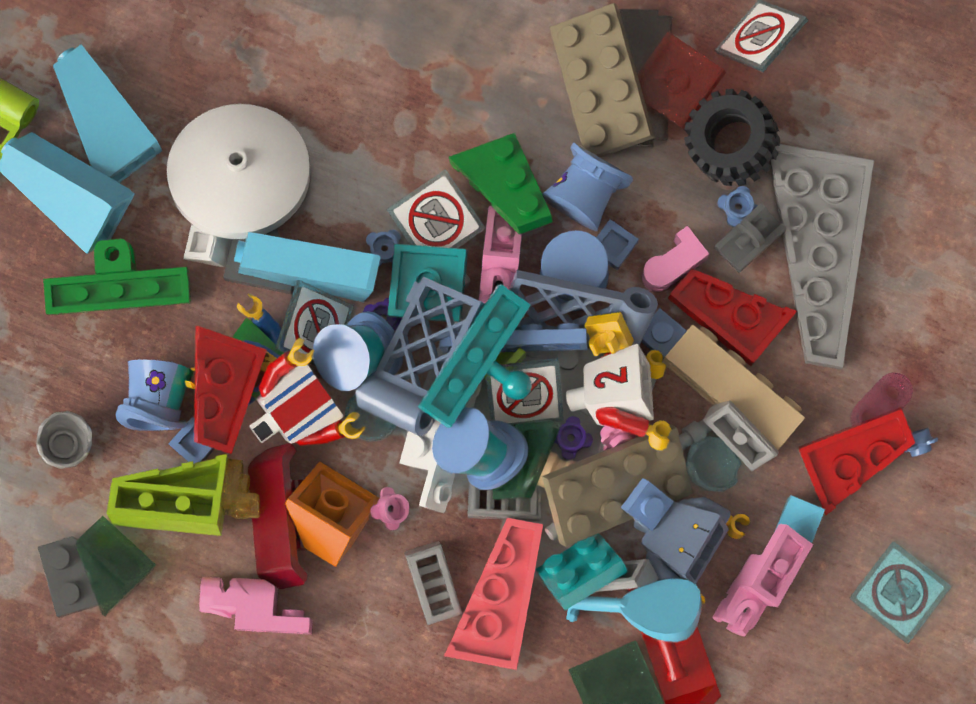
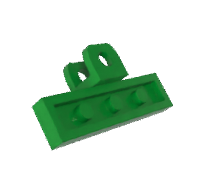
M124 239L100 240L96 243L94 249L95 275L43 279L45 310L48 316L191 304L188 267L136 271L134 249ZM118 250V259L111 261V254Z

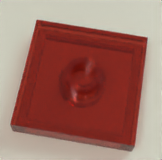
M667 32L637 75L645 103L685 130L686 122L690 123L692 120L689 116L692 109L698 111L701 108L698 102L703 98L707 100L726 74V71L670 32Z

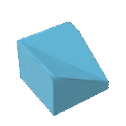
M789 496L776 529L779 524H787L812 543L825 509L797 497Z

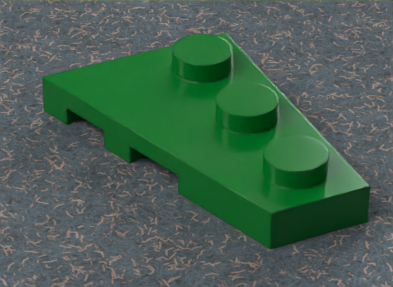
M515 133L449 157L450 165L457 172H461L477 192L483 194L492 204V208L519 235L553 222L550 210Z

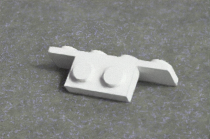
M481 382L464 408H474L476 397L481 389ZM435 420L432 428L423 436H417L408 431L400 464L428 471L420 506L444 513L447 503L452 496V485L456 473H449L437 465L433 457L432 442L441 424Z

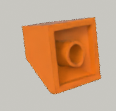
M319 461L289 496L285 504L304 548L336 567L352 547L369 520L371 507L376 505L380 498Z

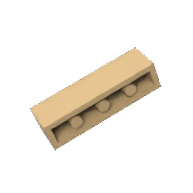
M692 325L665 356L662 363L712 405L730 400L779 450L805 419L800 414L802 411L801 407L791 398L785 396L782 399L772 390L773 384L762 374L757 373L753 375L744 367L746 362L732 350L726 352L716 344L718 339L712 332L705 327L698 329Z

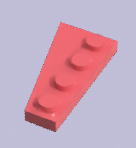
M507 518L444 657L517 670L543 524Z

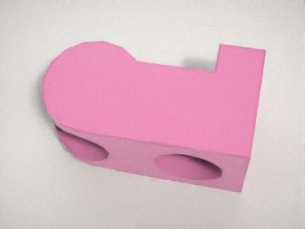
M688 226L676 234L674 238L676 247L665 255L654 256L646 262L642 273V281L649 290L662 292L685 277L691 269H696L707 260L709 253Z

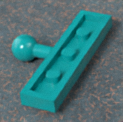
M499 284L418 405V408L447 428L452 427L486 373L502 384L503 392L508 398L521 400L528 396L532 387L529 376L519 370L510 372L497 363L495 359L531 305L504 285Z

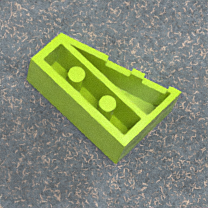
M219 455L215 459L193 463V461L181 463L182 466L164 470L153 469L112 478L107 507L108 518L113 526L222 536L231 473L228 455Z

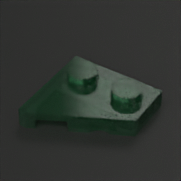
M545 421L512 424L526 439L528 446L527 459L521 470L511 480L493 489V499L501 501L532 498L559 433L560 422Z
M104 516L96 521L76 542L78 553L101 614L104 617L122 602L156 566L150 558Z

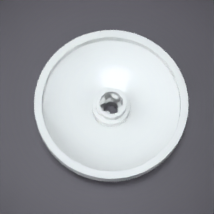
M250 104L221 106L195 118L176 138L167 162L169 189L182 215L200 230L228 239H245L248 232L266 234L283 225L301 206L310 183L311 171L308 151L304 140L296 128L276 112Z

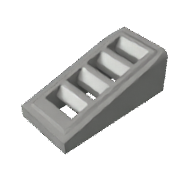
M469 482L468 518L505 520L512 518L540 521L541 487L537 485L538 483L506 482L497 488L487 490V509H479L481 489L476 488ZM494 490L502 491L501 510H494ZM509 491H516V511L508 510ZM523 491L531 492L530 512L523 511Z
M436 541L404 552L427 625L461 615L462 610L440 542ZM436 556V562L417 567L416 561ZM437 570L441 571V576L422 582L420 576ZM445 584L447 590L426 596L425 590ZM447 598L450 599V605L435 610L430 609L429 604Z

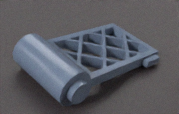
M516 270L509 290L531 305L527 310L529 317L521 319L515 330H521V326L527 324L542 325L543 330L558 329V326H550L544 322L557 316L564 323L579 324L580 328H583L589 316L621 312L634 339L632 345L638 344L639 346L658 306L655 296L648 290L640 287H631L622 293ZM521 284L537 287L539 292L525 297L520 291ZM565 293L573 295L575 299L560 304L555 296ZM547 300L552 308L537 313L532 305ZM597 301L610 303L609 307L596 312L590 306L591 303ZM582 307L587 314L586 316L572 320L567 314Z
M425 277L422 278L420 283L414 282L405 300L410 304L374 375L368 377L356 389L357 405L360 409L417 436L425 435L435 422L433 417L418 408V405L428 392L421 388L418 375L434 368L436 377H438L485 305L482 301ZM431 289L439 293L442 304L426 311L423 302ZM462 304L471 306L466 319L455 324L451 309ZM444 313L448 327L432 334L428 319ZM422 323L425 338L409 344L407 334L410 328ZM451 335L453 345L449 353L438 357L434 342ZM428 345L432 360L416 367L412 352ZM405 355L409 370L396 376L388 373L394 360ZM411 378L412 383L407 382L406 380Z

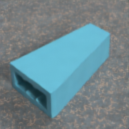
M82 44L77 48L65 50L58 57V62L53 67L91 167L120 183L163 151L156 138Z
M33 132L19 139L16 137L10 139L1 150L3 155L0 160V172L86 254L95 249L98 241L111 240L135 195L129 188Z
M248 232L245 242L238 241L234 262L240 263L238 273L295 287H305L312 291L364 303L373 292L381 256Z

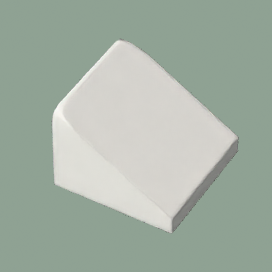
M191 225L184 259L226 267L232 239L211 235Z

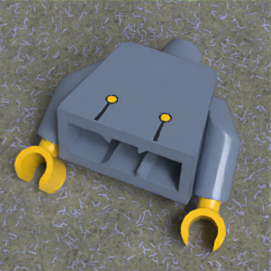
M706 497L673 502L653 531L645 528L637 520L634 521V528L645 533L641 544L647 551L646 559L650 560L658 576V581L664 579H684L696 584L726 533L734 539H740L745 536V533L736 529L735 521L747 526L750 524V519L745 514H737L733 517L730 515V510ZM701 594L702 604H705V597Z

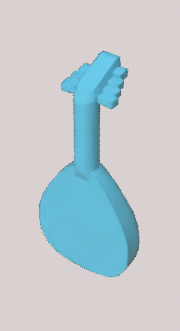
M664 579L639 587L622 598L588 596L568 609L566 619L570 620V622L577 621L580 610L621 613L630 624L646 635L657 640L679 642L689 638L697 628L702 609L701 593L697 585L689 580Z

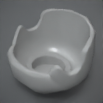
M70 411L53 413L39 426L36 443L38 453L47 464L59 469L76 467L87 458L91 449V428L83 417Z

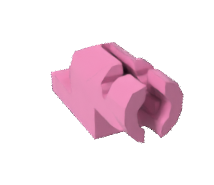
M492 206L488 208L479 301H482L484 304H486L495 290L496 281H502L506 288H510L516 270L519 268L522 234L519 235Z
M779 524L762 555H749L737 578L726 592L728 594L727 597L720 602L713 615V619L716 622L721 623L724 621L729 623L726 629L739 636H746L748 631L757 624L766 606H779L813 544L787 524Z
M202 577L200 612L212 613L227 618H232V615H235V629L238 631L312 635L313 620L305 618L304 611L282 610V616H276L278 588L264 579L232 578L230 587L225 592L222 578Z

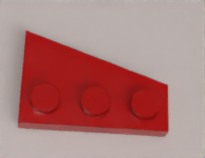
M691 269L668 296L671 302L699 325L712 332L721 343L737 353L749 366L754 364L797 312L786 306L782 308L769 303L766 298L754 294L752 296L733 288L732 284L695 269Z
M196 326L194 442L232 454L267 351L266 349Z
M899 407L801 445L798 449L821 506L825 509L824 513L828 515L840 502L850 494L855 493L862 487V484L878 471H882L916 442L903 410Z

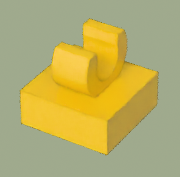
M621 312L589 316L585 322L584 327L590 337L588 344L594 356L608 352L615 354L617 351L631 346L634 342Z

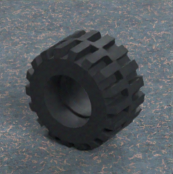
M726 89L725 95H721L719 91L711 93L713 99L707 102L705 98L700 100L698 103L701 108L698 111L692 109L689 114L693 122H686L685 131L689 136L684 137L685 145L689 149L688 153L691 159L711 180L716 183L720 180L726 186H732L733 181L739 186L747 185L746 179L749 177L753 181L760 179L758 172L763 169L767 173L770 170L769 160L777 159L779 153L775 147L780 146V137L777 134L779 129L767 107L764 106L759 98L756 96L752 98L749 92L744 90L737 94L734 89ZM734 122H743L751 126L749 140L743 148L730 154H722L715 151V139L720 130L726 125Z

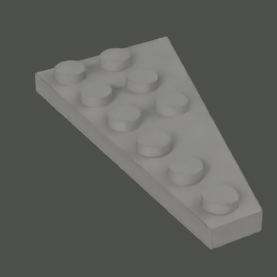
M780 144V146L775 147L779 153L777 159H770L780 222L786 227V231L783 233V240L797 311L804 360L806 364L841 370L844 364L874 160Z

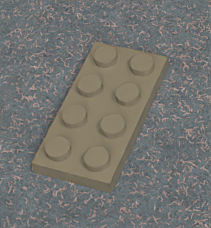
M612 3L551 26L552 38L582 147L596 156L602 157L655 138L618 5Z
M669 424L671 431L667 438L670 441L664 450H657L651 447L648 442L649 436L645 435L643 438L637 437L543 475L542 479L559 543L567 547L634 519L621 506L642 478L651 482L673 501L693 494L677 427Z

